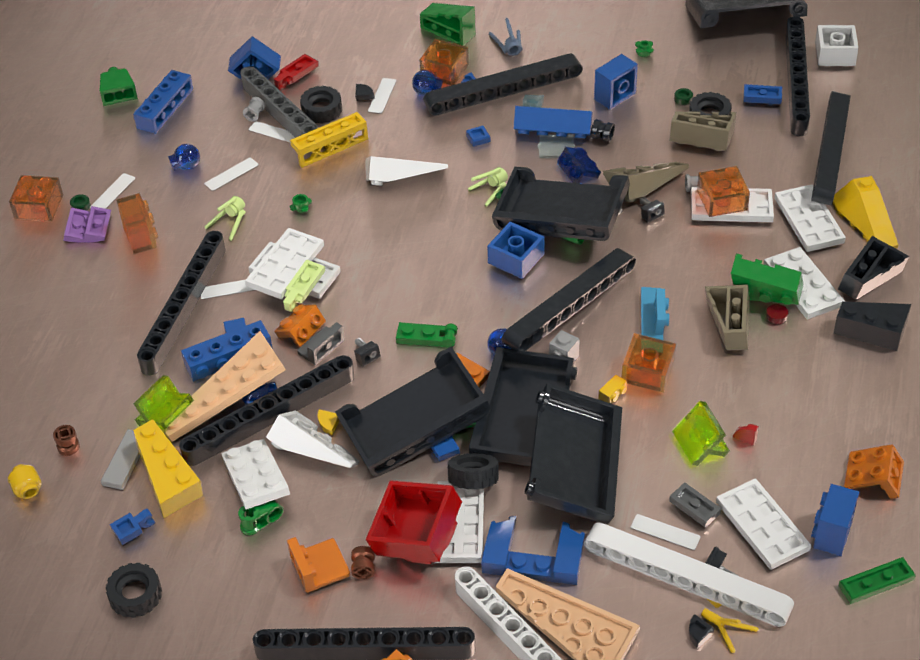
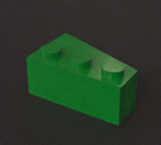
M432 3L420 13V28L464 46L476 36L475 6Z
M736 253L731 270L733 285H748L749 300L799 305L804 285L801 271L776 264L775 267L761 264L762 260L755 259V262L742 259L743 255Z

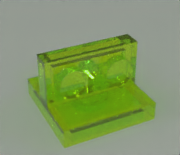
M163 375L133 403L140 413L135 421L138 426H141L153 419L160 429H165L194 400L190 394L179 393L169 376Z
M699 401L672 431L692 465L698 466L709 454L725 457L730 452L723 440L726 436L725 432L704 401Z

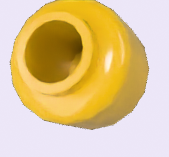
M17 465L8 475V483L16 497L30 499L38 494L42 486V481L36 469L31 465Z

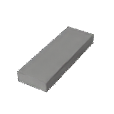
M128 429L101 479L102 486L120 490L125 488L140 458L133 430Z

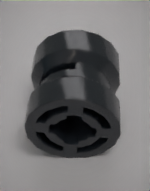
M595 119L591 128V138H602L603 141L611 142L615 131V124L610 122L603 123L602 120Z

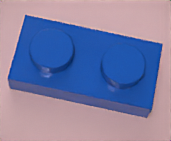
M744 84L743 102L781 105L782 87Z

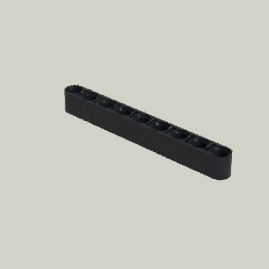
M792 16L788 19L786 28L790 130L793 135L804 136L808 133L810 120L804 20L801 17Z
M565 54L433 90L425 94L423 101L432 115H441L575 78L582 73L583 66L574 54Z
M831 91L811 197L813 202L832 205L836 191L851 95Z
M210 231L205 235L141 345L137 358L141 372L144 375H154L159 371L224 256L226 249L223 234L220 231Z
M616 248L510 326L502 336V343L519 354L524 353L630 273L636 264V257L620 248Z
M346 355L338 356L190 434L179 443L181 456L189 466L198 465L274 424L279 414L298 411L349 384L354 379L352 359Z
M468 627L262 629L253 636L255 654L259 660H382L391 655L396 649L401 654L410 656L412 660H465L471 658L476 650L475 634Z

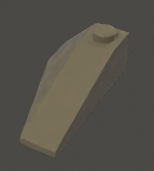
M668 162L653 164V166L640 165L636 166V169L622 167L605 170L603 175L608 184L614 175L629 176L630 186L624 200L626 202H634L636 198L648 195L687 170L689 164Z

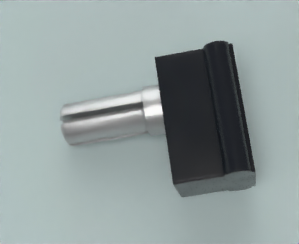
M645 197L640 199V203L644 205L641 207V217L647 223L665 215L663 202L659 200L651 202Z
M361 338L355 340V344L359 346L358 349L354 350L356 361L362 367L381 357L377 343L375 344L373 341L365 343Z
M714 547L705 563L737 575L722 566L727 553L719 550L718 547Z

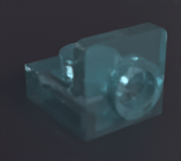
M525 95L523 98V106L542 108L544 103V96Z

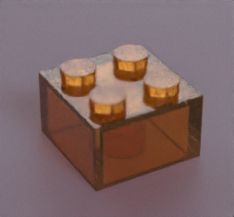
M434 39L419 60L420 77L447 85H455L469 65L468 47Z
M737 166L698 173L697 192L709 217L748 210L750 191Z
M21 175L9 200L14 219L52 222L63 197L59 178Z
M140 193L117 199L123 229L133 254L156 248L155 239H158L156 228L152 227L155 221L152 212L148 213L150 210L147 200H142Z
M634 333L622 365L621 378L626 380L627 384L664 393L675 360L677 344Z

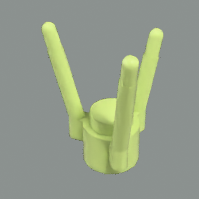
M501 167L471 178L472 181L487 177L468 188L469 191L487 182L493 187H498L485 203L486 207L495 199L496 193L506 186L505 182L508 180V175Z
M233 196L229 201L217 208V211L221 212L205 225V229L212 226L226 213L232 217L238 215L229 236V241H232L239 223L246 213L243 210L245 208L244 201L238 196Z

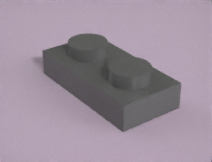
M683 483L670 495L669 502L705 528L721 514L719 506L687 483Z

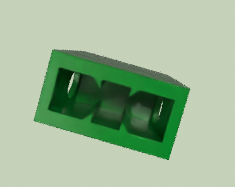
M110 67L108 72L100 74V94L103 106L138 99L135 83L127 69Z

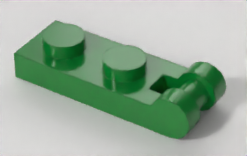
M399 322L396 344L454 347L456 341L454 336L457 335L458 327L452 323L442 326Z

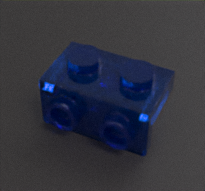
M565 147L557 160L558 165L573 183H580L583 177L598 179L602 173L596 166L597 164L589 158L586 150L580 147Z

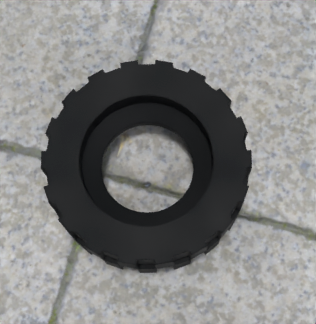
M315 86L314 88H309V90L301 95V111L314 123H328L339 117L342 112L340 93L330 86ZM318 102L330 103L325 107L312 106L313 104Z
M703 92L692 98L689 112H700V115H712L701 111L702 109L712 108L719 111L718 115H730L732 104L726 96L720 93Z
M467 453L457 455L448 460V482L457 488H487L493 486L499 480L498 460L491 455Z
M137 562L134 564L128 563L125 566L122 565L119 569L114 570L107 580L106 594L110 606L118 615L121 614L123 617L136 618V616H144L146 613H150L159 604L158 601L162 597L159 577L155 570L147 564L144 565ZM141 581L145 584L146 590L144 594L137 598L127 599L122 594L123 587L131 582Z

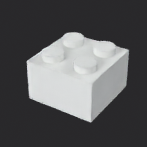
M818 25L815 39L818 66H856L859 48L855 25Z

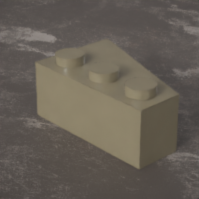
M676 111L671 121L669 141L711 148L716 151H727L734 133L736 112H730V115H718V112H712V115H700V112Z
M748 285L705 286L707 305L725 349L748 350L750 309Z

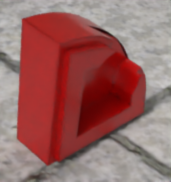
M753 424L743 427L739 426L733 434V438L754 446L757 441L759 426Z

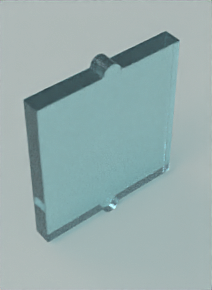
M540 135V144H538L540 149L539 158H573V149H575L573 135H567V137Z

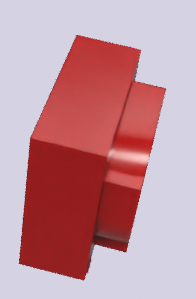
M390 480L366 541L376 556L403 558L409 562L422 564L440 562L442 554L450 544L457 527L456 517L462 501L452 485Z

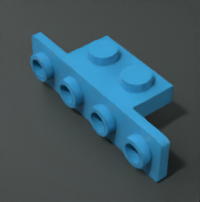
M641 287L642 352L663 353V333L665 326H669L670 318L669 313H666L669 308V298H665V289Z

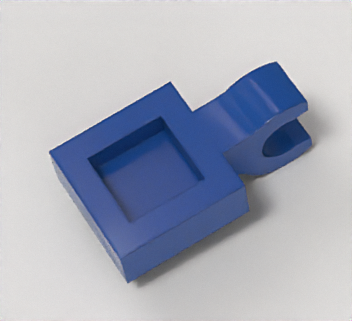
M147 508L134 517L131 513H128L111 523L110 527L123 545L143 533L141 528L151 527L155 524V521Z

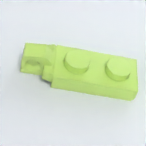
M309 260L303 263L286 287L285 299L283 301L285 310L292 312L298 303H302L326 271L325 266Z

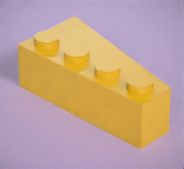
M153 419L133 430L137 448L163 519L203 496L200 479Z

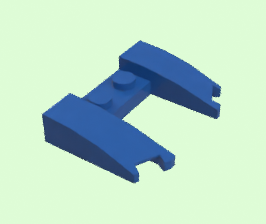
M510 516L509 520L499 523L491 522L481 562L482 573L502 576L508 568L533 580L577 585L585 539L584 532L579 534L570 529V524L563 522L556 557L510 551L516 516Z

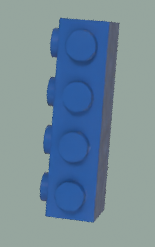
M171 70L134 112L133 117L136 128L156 134L192 92L191 75Z
M515 106L514 130H518V134L529 135V131L537 132L539 136H548V133H556V137H567V134H574L575 138L586 139V136H590L593 112Z
M259 320L181 350L184 365L193 382L215 374L259 331H261L272 348L271 336L262 321Z

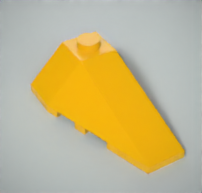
M872 176L852 179L835 193L832 202L835 210L841 217L845 216L853 228H858L867 241L874 236L888 245L898 248L899 245L883 198Z

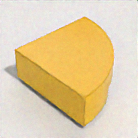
M319 409V425L325 433L333 435L340 420L336 413Z

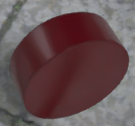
M772 304L767 308L766 318L773 324H783L787 321L788 309L781 304Z

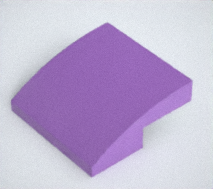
M91 206L90 211L71 208L63 241L90 243L105 240L111 210Z

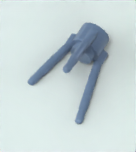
M506 18L505 21L510 37L506 39L505 46L492 32H489V35L500 46L504 54L508 53L510 56H515L523 50L520 30H517V39L514 37L509 19Z

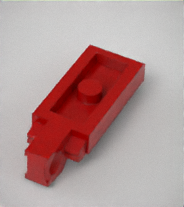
M307 54L302 55L280 69V73L274 78L275 87L278 90L286 88L287 84L291 85L319 67V61Z

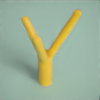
M707 608L703 609L701 617L719 627L731 653H735V648L724 628L725 625L754 632L759 630L758 627L741 623L739 619L723 618Z

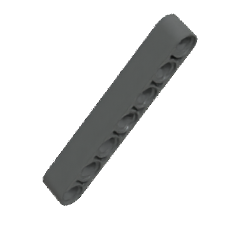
M245 67L241 70L243 89L251 97L262 99L266 104L265 110L295 138L318 128L309 117L256 68Z

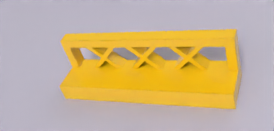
M355 112L291 139V146L298 154L299 165L303 168L368 140L367 122L358 112ZM362 130V135L354 138L356 132ZM345 137L344 142L338 145L339 140ZM328 144L327 150L321 152L323 146ZM313 152L309 158L304 159V154Z

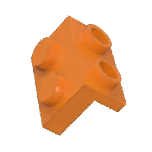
M300 304L293 309V313L288 318L280 322V326L274 332L278 338H292L296 346L301 347L326 320L316 305Z

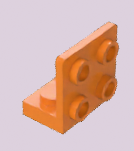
M893 444L851 451L849 453L844 486L845 488L855 489L880 485L890 499L899 498L904 461Z
M296 537L287 540L291 561L306 593L351 575L334 538L307 548L304 545H299Z

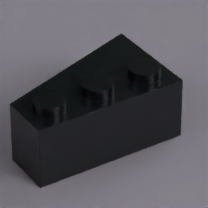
M872 236L844 274L838 290L857 300L901 273L909 256Z
M842 301L836 317L833 334L898 351L908 321L911 304Z

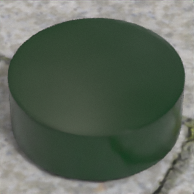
M680 88L675 91L674 101L677 104L689 105L690 101H692L693 92L691 90Z
M83 194L75 195L70 200L71 208L87 211L91 206L89 197Z

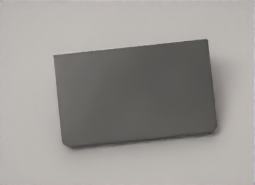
M337 322L330 328L325 326L297 350L298 354L316 365L344 341L343 326Z

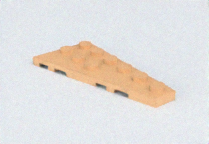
M261 331L162 423L167 436L172 442L286 370Z
M508 568L496 585V592L574 660H623L639 632L640 625Z

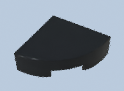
M356 84V101L375 99L371 87L365 84Z
M694 614L690 620L689 637L692 643L699 648L714 633V627Z

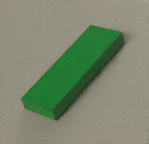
M904 557L840 580L838 586L850 604H854L914 581L916 574Z

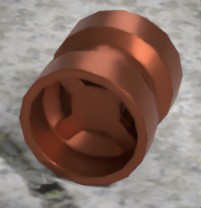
M61 425L54 430L53 438L61 455L71 456L79 450L80 443L74 427L71 425Z
M368 546L355 547L351 552V560L353 562L351 565L352 576L357 579L373 577L375 574V565L373 563L375 553Z

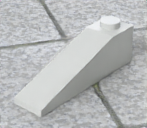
M374 156L366 158L365 161L366 181H371V185L383 186V182L386 183L448 168V164Z
M297 411L279 414L266 438L272 441L271 444L280 450L284 449L348 468L357 466L360 462L342 446L333 445L331 443L332 438L328 434L318 432V426Z

